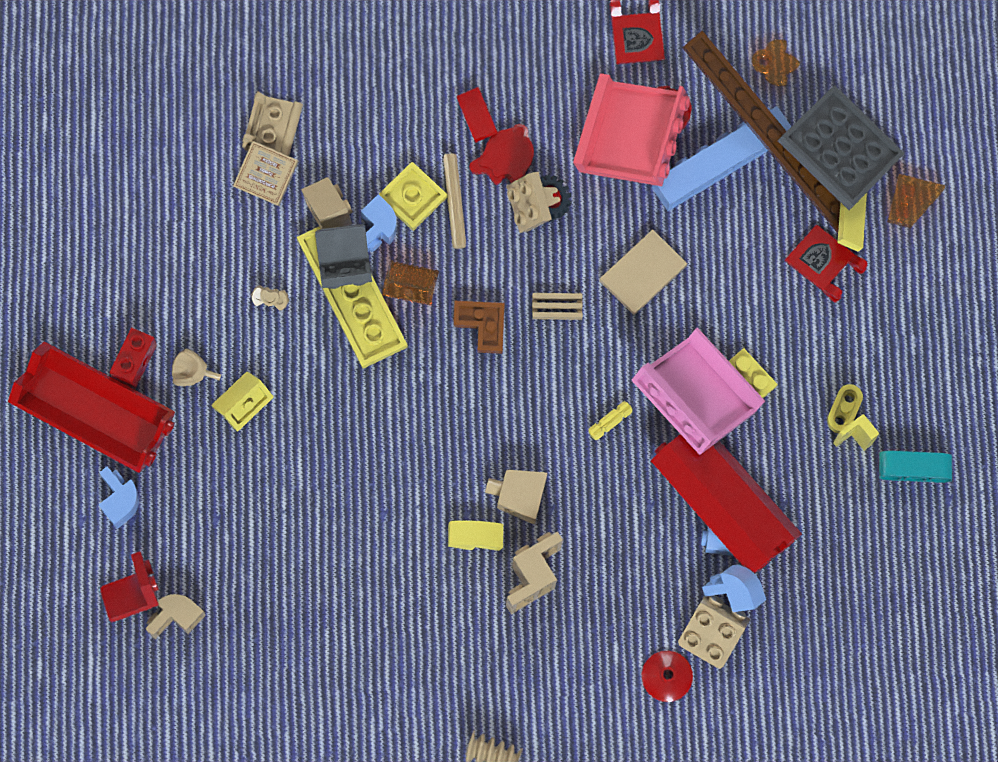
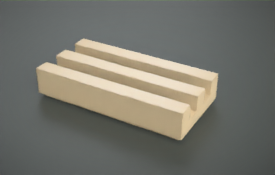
M582 293L532 294V319L582 320L583 318ZM537 301H577V303H537ZM537 309H577V313L537 312Z

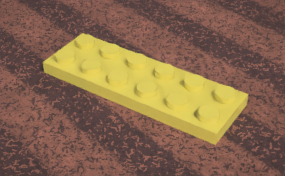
M317 227L298 236L297 241L322 288L315 232L320 227ZM373 277L372 282L360 286L352 284L336 289L322 288L362 369L408 348Z

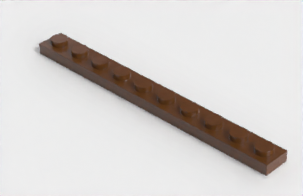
M703 31L698 33L682 47L683 50L838 233L840 201L778 142L787 131Z

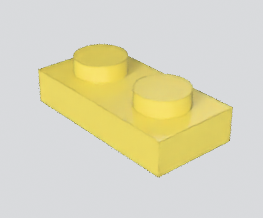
M744 348L729 360L733 367L762 398L777 387L778 384Z

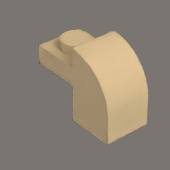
M178 594L167 595L158 600V607L162 611L160 614L158 612L154 613L148 619V626L145 629L156 639L174 621L189 634L206 615L188 597Z

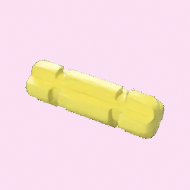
M623 401L617 406L616 410L613 409L600 419L599 424L595 423L589 428L590 436L594 440L601 438L604 432L610 431L622 421L623 417L626 418L632 413L631 406L626 401Z

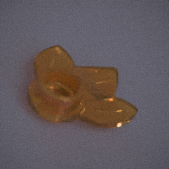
M786 40L770 41L765 49L756 51L751 60L753 68L757 72L763 73L766 81L775 86H786L788 82L786 75L794 72L800 66V62L794 56L785 52L787 49ZM765 59L768 64L762 65L759 60Z

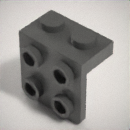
M364 225L326 228L315 232L322 288L336 289L344 285L353 284L360 286L372 282Z

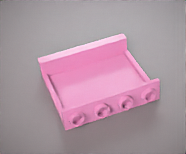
M698 328L693 331L689 338L652 364L647 363L642 366L632 379V382L699 455L754 415L765 402L759 393Z

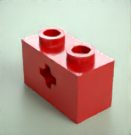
M131 327L110 370L111 377L136 389L156 349L157 343L155 338Z

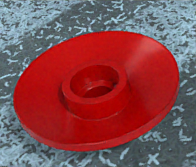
M660 651L647 659L642 669L641 678L645 690L651 697L662 702H673L687 694L692 685L693 672L689 662L681 654L674 651ZM669 670L672 672L673 677L665 679L663 672Z

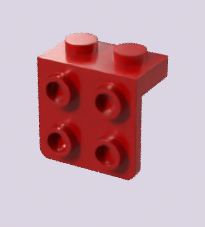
M141 551L131 554L136 574L103 585L100 588L110 622L124 619L159 605L155 593L159 588L154 575L150 576L154 574L150 560L144 561Z

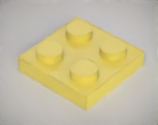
M413 162L379 193L392 207L395 215L412 231L448 197V194Z

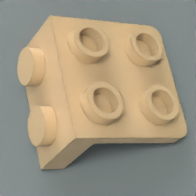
M704 596L680 637L678 644L711 665L722 668L743 634L750 618L746 617L743 611L733 612L732 608L724 604V601L718 596Z

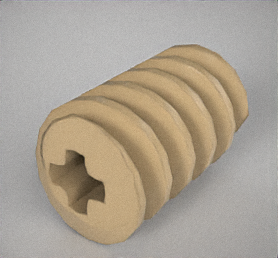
M473 731L465 753L466 762H471L474 758L476 762H518L523 748L515 754L514 745L505 750V743L501 741L496 747L495 738L492 737L485 743V734H481L478 739H475V731Z

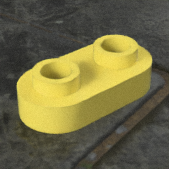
M852 384L845 385L837 393L827 417L828 427L835 433H839L851 424L856 417L863 400V394L857 386ZM845 396H851L853 402H846ZM842 418L844 424L838 425L835 419Z

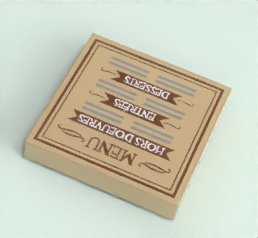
M252 141L233 186L280 206L299 161Z

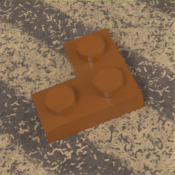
M454 302L453 327L478 328L477 353L502 354L505 303Z

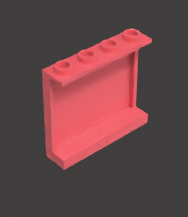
M600 73L573 161L578 171L662 186L664 179L669 176V162L671 156H674L676 152V138L683 128L682 118L684 111L688 110L690 98L684 87L679 86L678 91L627 84L615 82L611 79L610 75Z

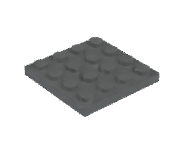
M835 85L778 140L848 210L905 154Z

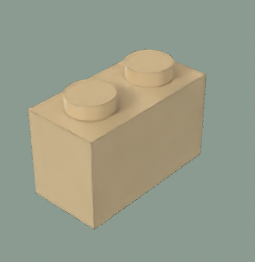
M328 177L301 189L307 207L320 229L349 226L352 224L349 214L353 213L347 199L342 201L343 194L337 184L333 185Z

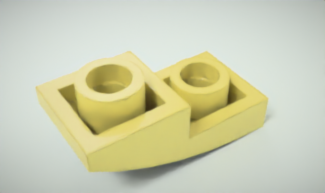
M450 521L448 524V547L473 550L477 547L500 551L503 548V524L484 521Z

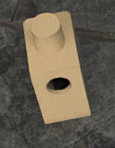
M506 470L504 481L488 479L485 493L499 496L497 505L499 510L535 524L547 473Z

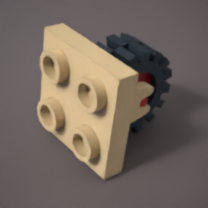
M533 172L506 186L508 190L507 196L512 204L514 221L518 226L519 233L528 232L546 222H552L569 211L568 207L571 206L572 201L568 199L572 196L571 193H566V190L569 189L568 185L563 187L564 181L562 179L557 181L558 176L553 175L550 177V175L540 177L539 172Z

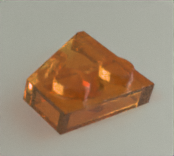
M899 174L887 222L912 228L942 194L945 185Z

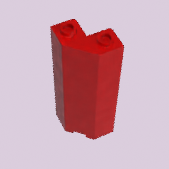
M45 341L32 352L26 372L14 382L8 399V403L138 473L146 466L150 467L157 456V449L164 437L171 433L175 425L172 422L175 411Z
M680 434L670 443H662L654 451L656 456L651 460L654 466L741 565L750 569L754 574L763 569L775 556L785 551L802 535L720 441L699 455Z

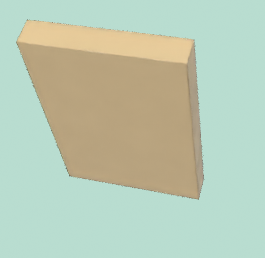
M652 229L609 269L599 281L635 315L687 267V263Z

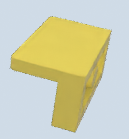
M246 372L212 404V407L223 415L232 428L238 432L274 396L261 380Z
M862 414L839 432L833 444L837 447L852 436L865 451L874 443L880 433L866 416Z

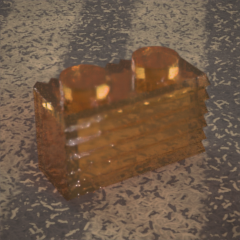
M392 260L389 263L384 280L382 296L431 306L439 272L438 270L434 271L433 269L409 266L408 263L404 264L403 262L399 263Z

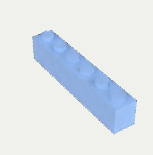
M778 106L771 110L769 109L784 129L788 131L791 125ZM745 122L739 124L736 128L737 130L731 134L726 132L716 139V143L711 146L704 145L695 152L696 155L691 158L684 157L675 164V167L670 170L669 176L664 179L662 186L652 185V189L667 211H670L768 152Z

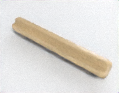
M445 154L443 162L448 194L452 245L455 249H461L466 247V236L457 155Z

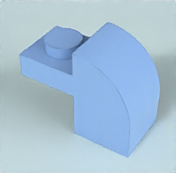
M378 194L361 210V219L371 227L366 232L368 252H374L381 245V239L390 245L396 235L395 212Z
M106 467L99 473L114 493L101 502L99 506L118 529L136 513L139 505V494L132 480L122 485L125 480L117 470L111 472Z
M732 565L724 572L710 577L711 581L702 587L705 597L727 593L733 612L752 610L766 601L758 577L750 569L741 565Z

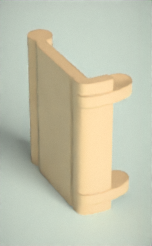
M257 91L246 134L243 137V149L248 151L252 141L289 156L303 104L268 97Z

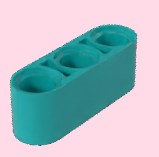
M882 451L879 453V479L934 483L951 482L952 455L930 452Z

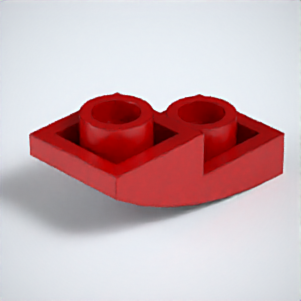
M479 87L456 96L475 143L498 133Z

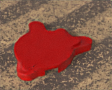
M516 124L512 128L501 130L491 136L486 144L484 153L470 163L469 169L471 173L475 175L487 174L495 185L500 184L503 179H508L511 184L524 177L531 167L534 158V148L528 136V128L523 124Z

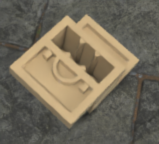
M548 532L537 539L538 543L529 548L526 545L515 552L516 556L513 557L512 568L522 584L509 591L510 595L507 597L506 607L510 614L515 613L555 589L557 579L545 559L561 550L563 539L558 532L554 534Z

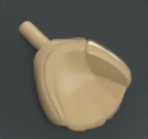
M190 349L179 352L172 365V381L177 386L194 385L203 380L204 376L220 380L221 374L206 370L207 364Z

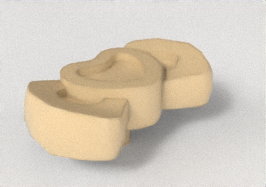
M259 285L254 288L251 294L252 302L256 306L264 303L267 306L274 305L278 310H283L289 303L288 294L285 290H271L268 287L264 288Z

